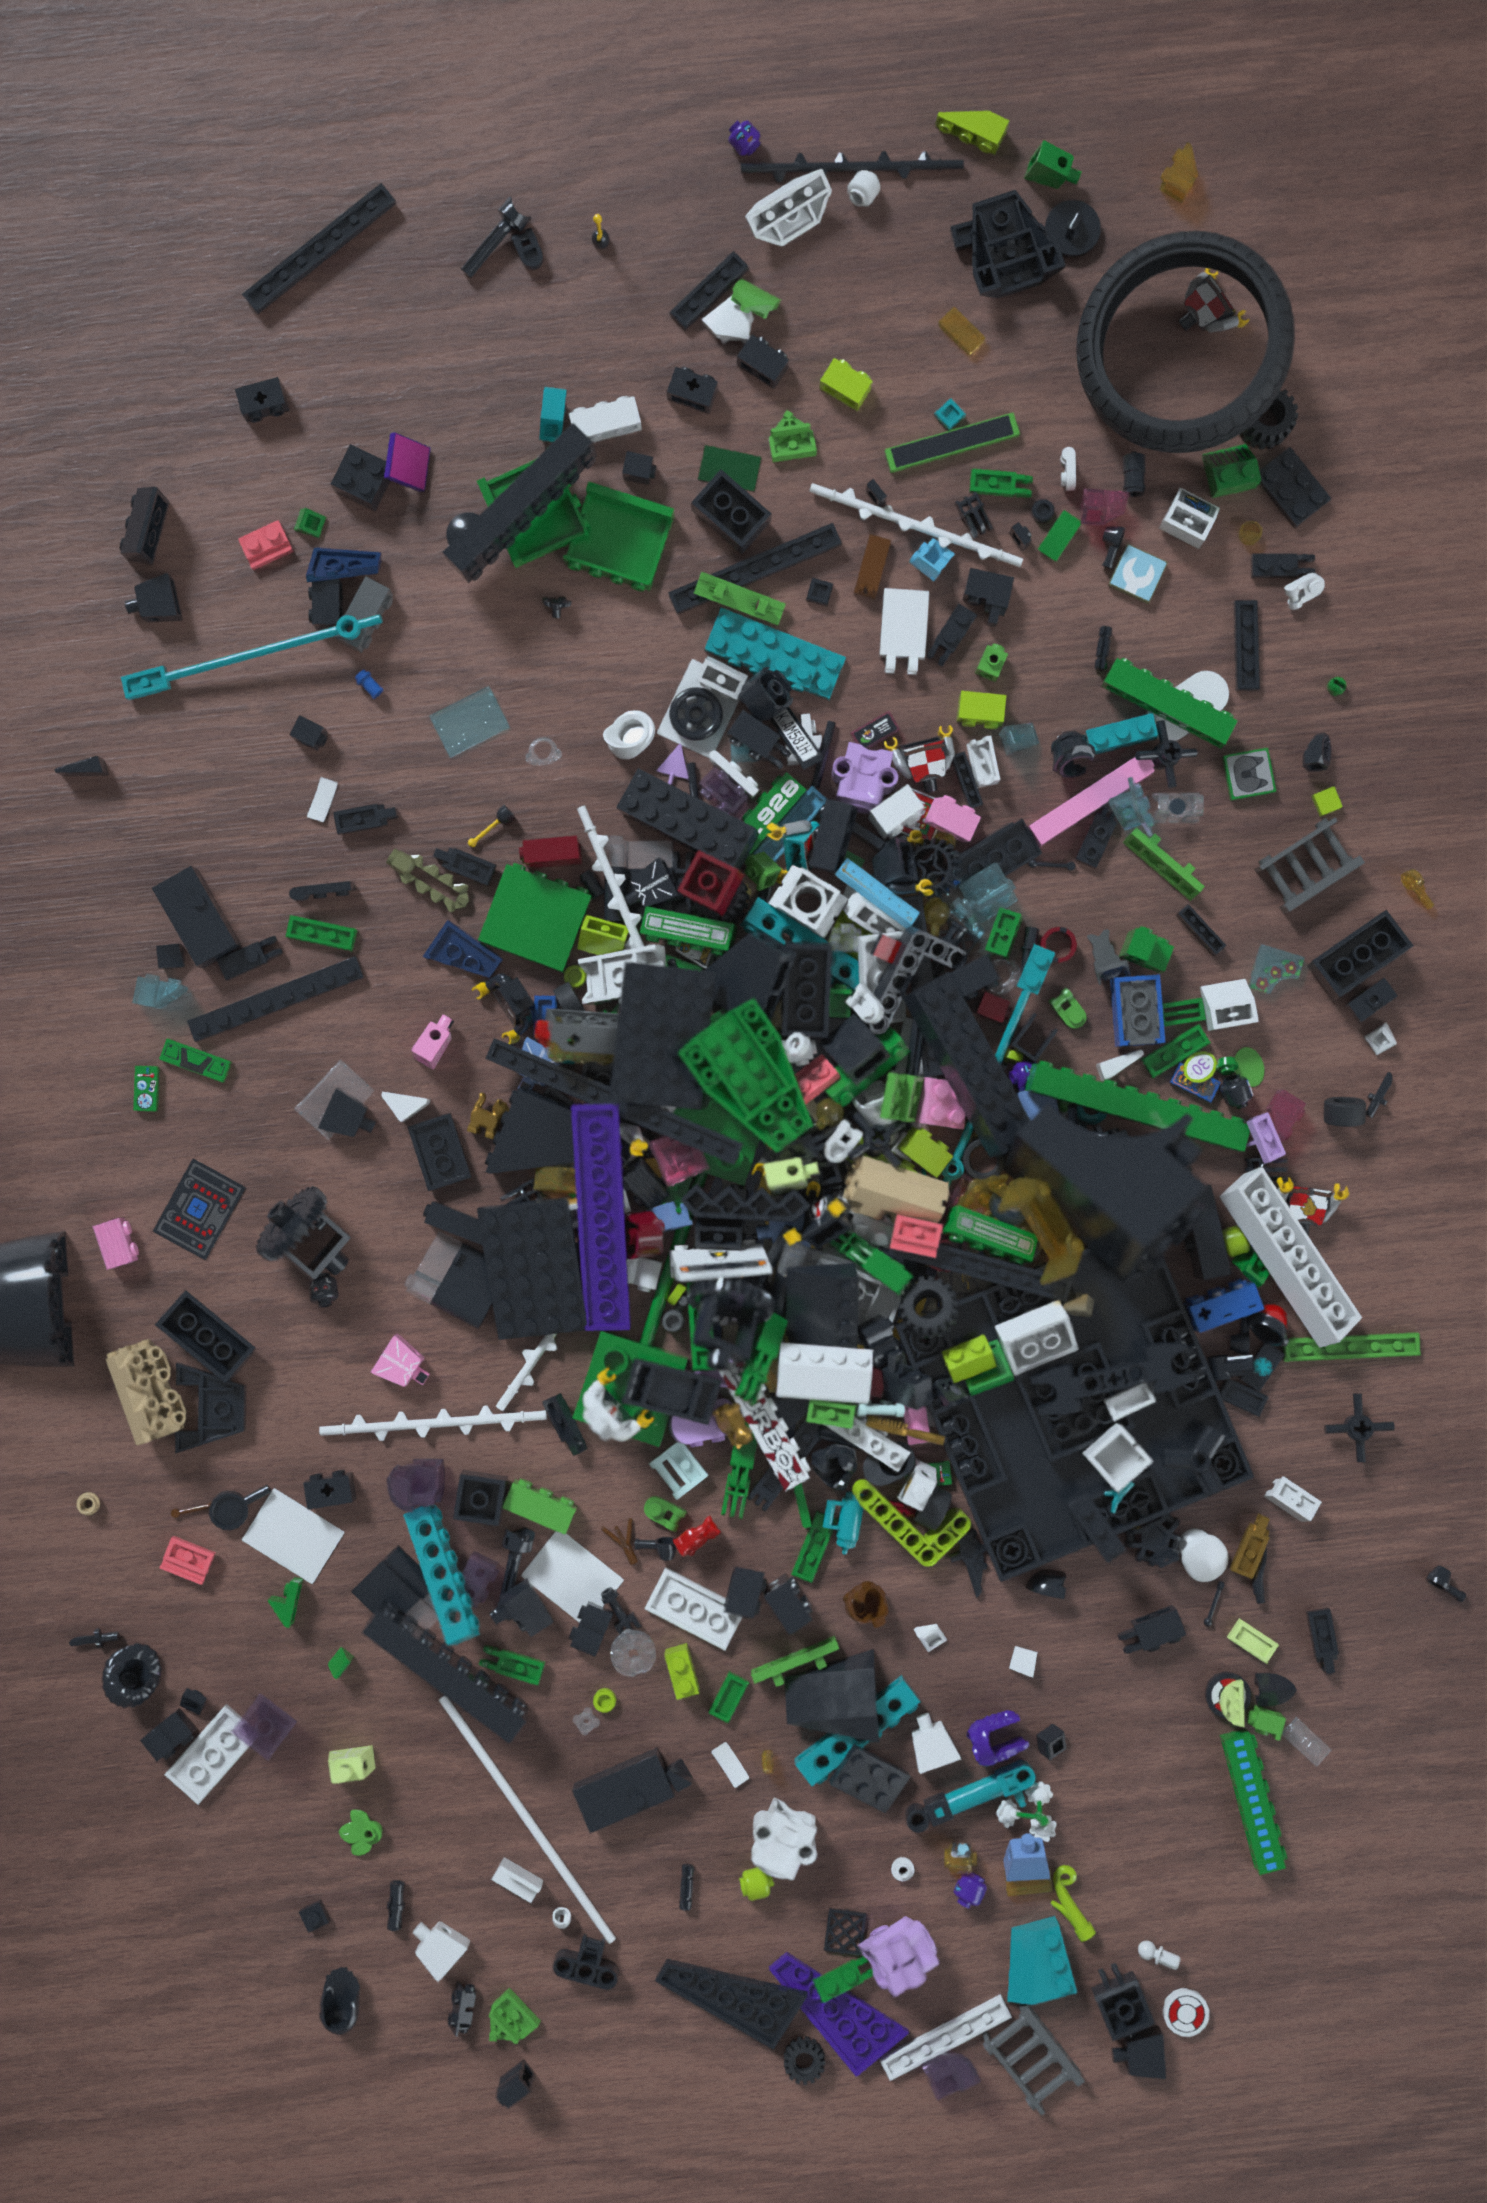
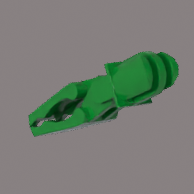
M851 1230L845 1232L849 1235L847 1238L843 1235L837 1237L843 1242L842 1246L835 1240L829 1242L855 1263L857 1261L862 1263L861 1267L898 1295H900L913 1277L876 1248L872 1251L868 1247L870 1244ZM865 1253L869 1257L865 1258L862 1254Z
M774 1312L770 1319L767 1321L763 1320L762 1323L758 1324L754 1333L750 1359L745 1361L741 1373L737 1375L741 1378L734 1396L739 1397L740 1400L747 1402L751 1406L756 1404L762 1385L768 1382L766 1378L769 1373V1365L772 1359L774 1360L778 1355L788 1322Z
M745 1421V1426L750 1428L748 1423ZM753 1432V1440L747 1444L742 1445L739 1449L733 1445L730 1466L733 1467L732 1472L728 1473L721 1509L722 1516L726 1514L730 1494L733 1495L729 1517L734 1518L739 1496L742 1497L738 1519H743L751 1478L748 1477L749 1469H753L757 1439ZM739 1468H742L741 1475H738Z

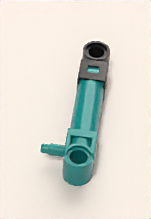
M1017 1760L994 1770L995 1774L949 1793L944 1794L943 1791L923 1799L924 1806L919 1803H913L905 1811L907 1826L911 1831L920 1833L928 1828L930 1821L933 1827L954 1819L953 1815L1002 1795L1004 1797L1014 1795L1019 1807L1023 1808L1026 1806L1022 1791L1034 1784L1035 1773L1027 1761ZM1020 1771H1028V1775L1025 1778L1020 1779L1017 1777ZM915 1814L923 1816L919 1822L911 1820Z

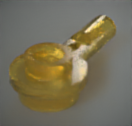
M1414 869L1402 873V885L1408 890H1413L1427 910L1431 909L1435 904L1425 892V882L1422 875Z

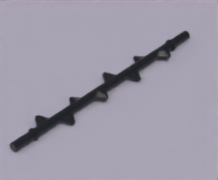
M882 151L877 161L848 162L845 155L839 153L835 162H807L803 153H798L793 163L763 162L741 164V173H763V175L765 173H772L777 182H782L785 174L788 172H814L823 169L826 175L827 172L856 171L858 173L862 170H897L901 178L906 179L911 170L941 171L964 169V159L942 160L939 158V160H932L927 151H923L919 160L891 161L887 152Z

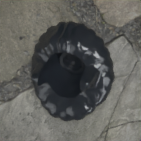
M135 1643L118 1649L106 1660L102 1676V1689L110 1703L115 1704L117 1707L134 1708L150 1698L155 1692L156 1687L159 1686L162 1668L157 1652L151 1649L149 1645Z

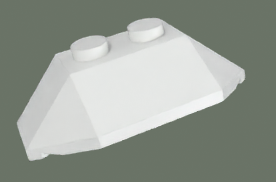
M823 169L798 177L757 202L745 216L754 237L783 246L820 223L828 197H830L832 192Z

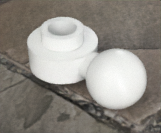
M794 1033L788 1038L786 1045L783 1044L787 1057L791 1054L799 1058L806 1054L810 1043L806 1036Z

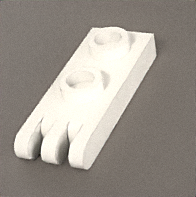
M715 750L710 752L711 763L753 800L759 793V789H757L758 784L750 776L745 778L740 773L742 769L735 762L731 761L729 763Z

